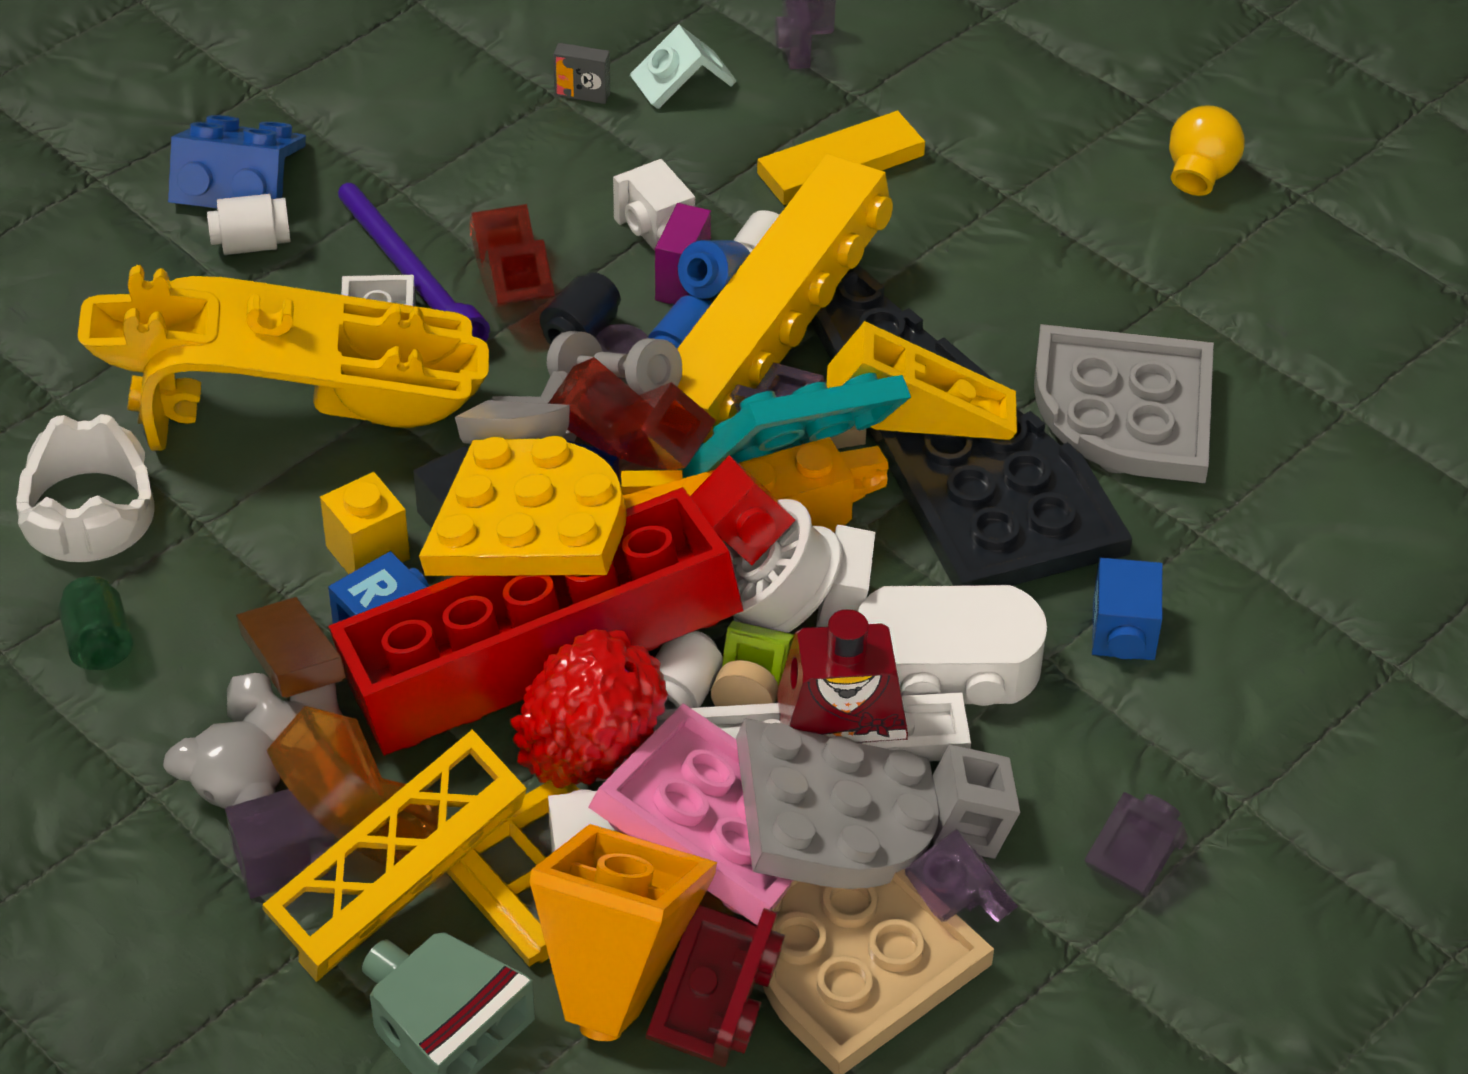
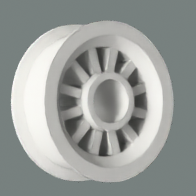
M780 499L778 501L796 521L753 566L726 542L723 541V543L730 551L744 610L732 615L734 616V621L789 633L803 623L819 607L829 593L839 572L842 548L839 538L833 531L823 526H812L811 516L804 505L796 500Z

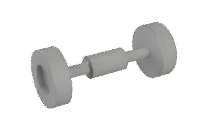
M567 331L558 335L550 345L547 354V369L550 376L553 371H565L579 390L588 389L598 380L600 375L626 378L629 388L639 397L664 399L670 396L680 383L682 359L677 348L671 342L663 339H642L631 348L628 354L602 352L597 339L589 333Z

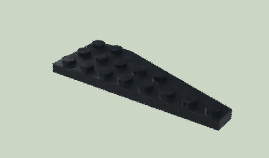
M859 265L848 270L837 285L830 303L824 308L821 307L811 320V324L831 360L862 323L866 321L995 381L943 337L937 341L923 329V319L910 308L902 311L884 296V286ZM1016 408L1017 433L1011 440L885 431L868 427L877 446H879L887 459L892 474L953 586H1013L1099 563L1100 558L1115 559L1130 555L1133 538L1084 456L1070 443L1067 442L1061 446L1045 432L1046 423L1032 411L1023 414Z

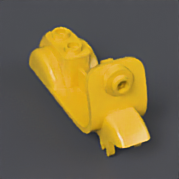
M141 265L132 267L129 272L128 289L130 294L96 295L88 297L83 301L77 334L79 342L99 359L112 366L143 373V376L132 375L127 410L138 412L137 423L144 425L147 442L151 451L164 450L166 448L169 418L178 423L185 424L195 423L197 402L200 401L202 382L192 378L176 379L175 373L201 371L242 374L314 385L313 403L319 412L333 416L368 420L372 423L400 428L424 426L445 419L461 408L478 391L489 372L488 346L482 339L472 336L471 320L460 313L226 277L189 276L170 281L167 272L162 268L156 270L152 281H145V273Z

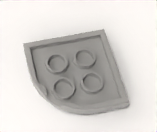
M1040 324L1034 379V393L1040 414L1048 427L1064 444L1070 443L1084 458L1099 464L1108 472L1205 483L1209 466L1214 343Z
M744 718L736 736L753 872L832 888L858 889L888 884L896 872L909 866L915 868L918 865L936 832L939 817L938 801L929 758L917 756L906 750H889L857 743L846 737H829L797 730L782 723H765Z

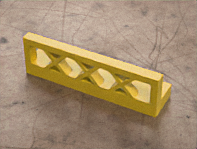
M472 729L263 903L262 910L299 950L298 962L317 982L522 807L527 788ZM469 754L495 780L478 795L448 794L449 771ZM441 778L440 793L425 792ZM409 804L439 806L437 830L426 839L396 837L397 814ZM447 806L463 807L446 821ZM389 822L388 837L372 836ZM355 849H387L385 874L374 883L343 882L345 858ZM395 850L411 851L394 865ZM337 865L336 881L320 880ZM304 892L334 894L333 917L311 936L285 909ZM342 894L358 895L341 910Z

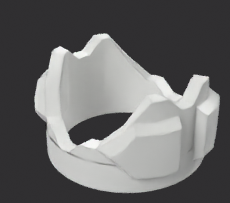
M100 414L92 421L78 422L65 415L56 416L50 420L44 432L39 433L30 449L26 468L20 475L19 490L16 497L18 525L25 539L32 547L40 553L57 560L91 562L114 556L126 550L145 534L152 522L155 504L147 467L144 465L145 451L133 433L119 426L113 417ZM87 473L108 474L121 478L132 485L139 494L138 499L132 500L129 505L114 504L97 495L90 498L78 509H67L54 499L45 497L35 506L40 496L52 485L66 478Z

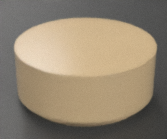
M732 661L723 665L718 671L711 689V698L715 707L775 703L778 684L774 676L764 667L750 661Z

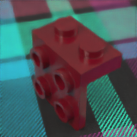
M699 905L680 940L647 1030L646 1039L722 1067H726L731 1050L745 1054L761 1002L750 998L755 983L767 988L769 987L785 938L784 934L773 931L777 912L764 908L758 925H754Z

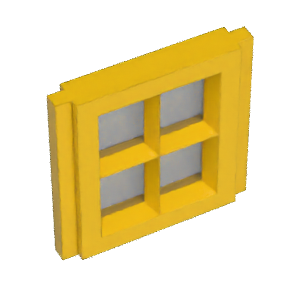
M550 780L525 794L522 807L446 871L529 967L538 961L541 964L549 959L530 886L531 869L552 854L548 796L569 794L580 790L575 784H570L561 789L556 788Z

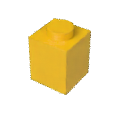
M375 472L320 496L326 547L348 574L389 551L402 563L410 559L406 510Z

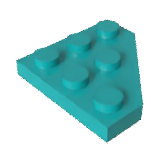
M876 373L859 375L848 380L842 386L828 388L825 382L808 384L793 392L792 395L776 397L774 391L760 392L744 399L740 403L741 410L734 417L716 425L713 428L714 435L707 442L690 449L687 452L688 459L676 470H682L683 478L715 470L729 455L739 463L827 437L832 438L848 431L854 425L857 430L861 431L882 422L911 398L903 375L878 379Z

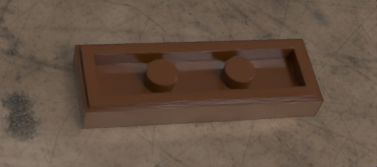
M297 597L236 614L242 637L282 697L294 696L343 681L342 679L346 678L340 655Z

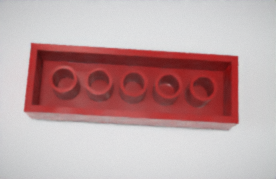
M681 487L626 509V524L607 575L454 576L328 627L336 650L341 657L348 685L383 756L402 748L413 747L427 738L459 725L475 722L484 715L524 700L525 688L532 685L536 676L543 671L544 661H547L548 655L557 654L561 646L573 644L576 636L585 635L590 629L606 630L607 632L622 630L628 636L631 645L643 646L648 651H651L665 642L700 628L713 626L720 620L744 610L729 549L684 487Z

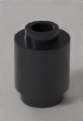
M589 272L585 276L575 277L540 315V325L546 341L551 345L558 335L567 331L586 332L597 338L617 316L621 297L615 284L609 278L597 272Z

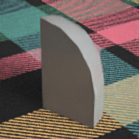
M487 400L456 416L455 420L460 439L463 443L471 444L473 440H483L490 437H501L504 439H542L548 436L564 437L569 427L570 405Z

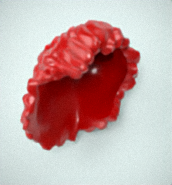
M590 629L585 635L576 636L573 644L561 646L557 654L548 655L547 661H544L543 671L536 676L532 685L525 688L524 704L521 707L522 715H517L510 719L512 728L517 731L513 741L520 748L517 762L521 766L528 768L530 774L535 775L540 783H546L551 780L556 788L561 789L570 784L577 785L581 782L591 785L597 778H609L614 773L613 769L618 768L624 759H628L654 733L653 728L657 725V717L665 712L664 704L668 698V693L666 691L664 675L660 671L661 662L651 656L646 647L631 645L628 636L622 630L607 632L606 630Z

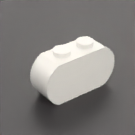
M884 586L871 593L858 609V612L866 617L868 624L882 623L889 627L902 696L962 692L964 704L980 706L1014 704L1028 696L1039 681L1047 632L1046 618L1038 603L1027 593L1014 586Z

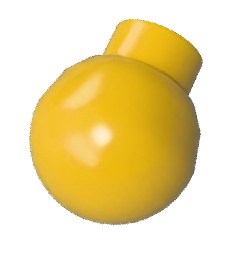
M1198 106L1185 112L1175 122L1171 130L1169 151L1175 164L1171 174V181L1181 191L1196 196L1211 193L1216 180L1229 174L1242 158L1245 147L1243 129L1230 112L1217 106Z

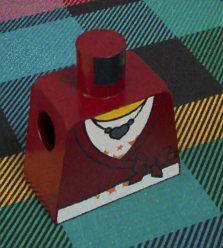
M845 609L835 612L829 618L828 627L802 628L795 633L777 691L780 722L782 724L788 725L793 729L829 737H846L857 743L908 740L902 695L888 626L882 623L868 624L866 617L860 612Z

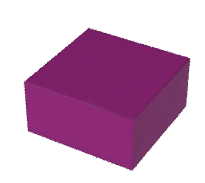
M681 203L676 204L655 247L656 301L675 305L681 297L692 296L683 288L679 280L678 263L682 252L691 243L700 240H711V210Z

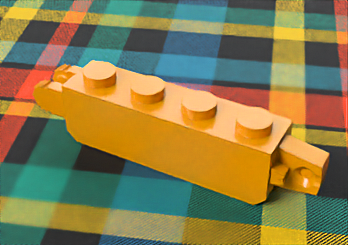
M830 437L739 462L777 500L792 499L800 502L807 508L811 516L812 526H823L835 532L837 524L845 526L852 520V506L854 502L862 499L866 494L886 487L888 480L887 470L889 469L888 461L879 446L839 452ZM714 470L623 495L626 509L681 487H684L691 496Z

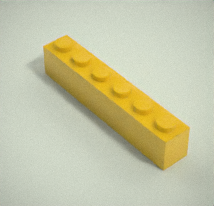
M830 154L824 156L677 348L682 359V376L678 387L670 396L664 399H651L659 427L705 443L714 435L713 428L716 425L731 419L741 410L740 403L744 399L757 394L761 388H765L771 383L777 366L791 347H796L802 341L808 324L821 307L824 308L830 303L837 285L848 270L855 268L859 264L865 247L877 231L883 230L887 226L892 215L893 202L889 198L886 173L884 171Z

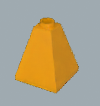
M589 824L531 869L530 886L565 1021L579 1025L580 1032L587 1038L597 1041H613L618 1039L621 1033L639 1017L715 876L716 861Z

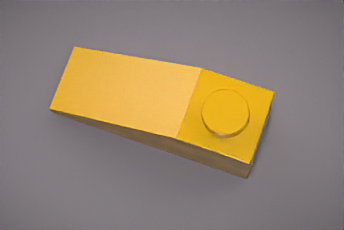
M866 321L862 323L827 365L828 388L842 386L848 380L866 373H876L878 379L903 375L911 398L882 422L871 426V428L876 430L1011 440L1017 433L1015 390Z

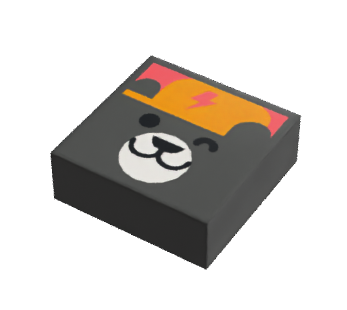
M558 43L553 53L555 96L606 104L610 95V51Z

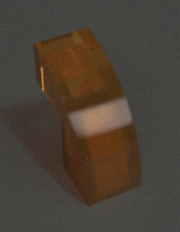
M304 706L266 750L275 769L292 794L316 820L339 839L343 838L406 785L405 783L381 777L357 719L313 707ZM427 789L425 792L433 793V790ZM409 804L397 814L396 837L426 839L437 830L439 806ZM389 822L372 836L388 837ZM355 849L368 858L386 866L387 849ZM395 850L394 865L411 851Z

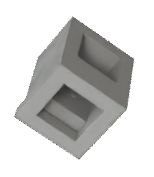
M949 744L932 775L939 809L938 825L932 838L933 846L995 859L1020 814L1010 758Z

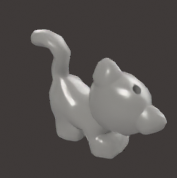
M251 673L232 677L227 687V716L233 722L213 724L195 738H184L170 747L165 754L163 767L168 774L179 780L190 781L196 792L209 803L226 810H236L247 821L258 824L262 823L272 814L277 802L275 789L280 780L282 760L294 761L319 774L327 775V787L322 810L341 829L352 830L382 805V803H375L367 806L352 807L348 801L354 783L352 769L354 743L346 720L339 710L335 683L290 696V701H282L273 693L270 678L265 674Z

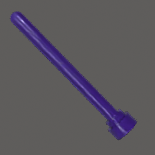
M344 183L338 190V197L398 270L403 275H414L415 290L430 308L456 312L467 316L472 323V336L486 342L489 337L490 326L480 312L472 305L456 303L355 184Z

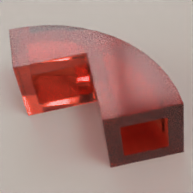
M527 204L471 213L469 229L480 276L488 299L493 307L553 298L555 293L544 239L534 241Z
M595 357L574 365L548 402V404L570 405L569 427L567 430L577 437L620 459L655 469L676 470L686 468L716 422L710 414L672 382L638 395Z

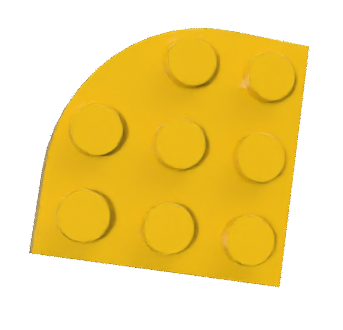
M548 436L542 439L490 437L483 440H473L420 552L419 558L425 576L607 575L626 524V506L618 477L612 467L599 455L584 447L567 443L560 436Z

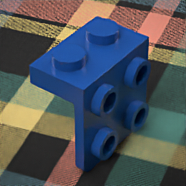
M222 115L207 116L206 122L191 123L190 129L171 137L168 202L217 208V199L270 194L271 199L282 198L285 157L305 147L306 135L292 133V125L281 122H260L259 129L240 127L239 118Z

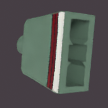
M447 933L433 934L411 955H408L390 940L385 939L377 943L364 959L362 972L377 984L370 994L374 1028L379 1037L412 1074H477L535 1020L532 979Z

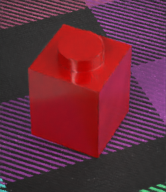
M730 455L690 496L718 536L752 566L796 521L770 491Z

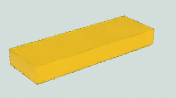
M897 110L758 158L757 174L780 202L785 205L791 201L826 154L882 171L924 156L925 140Z

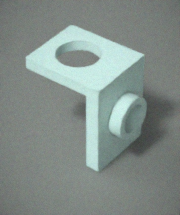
M680 24L630 74L650 104L657 109L702 65L731 87L737 82L718 55Z

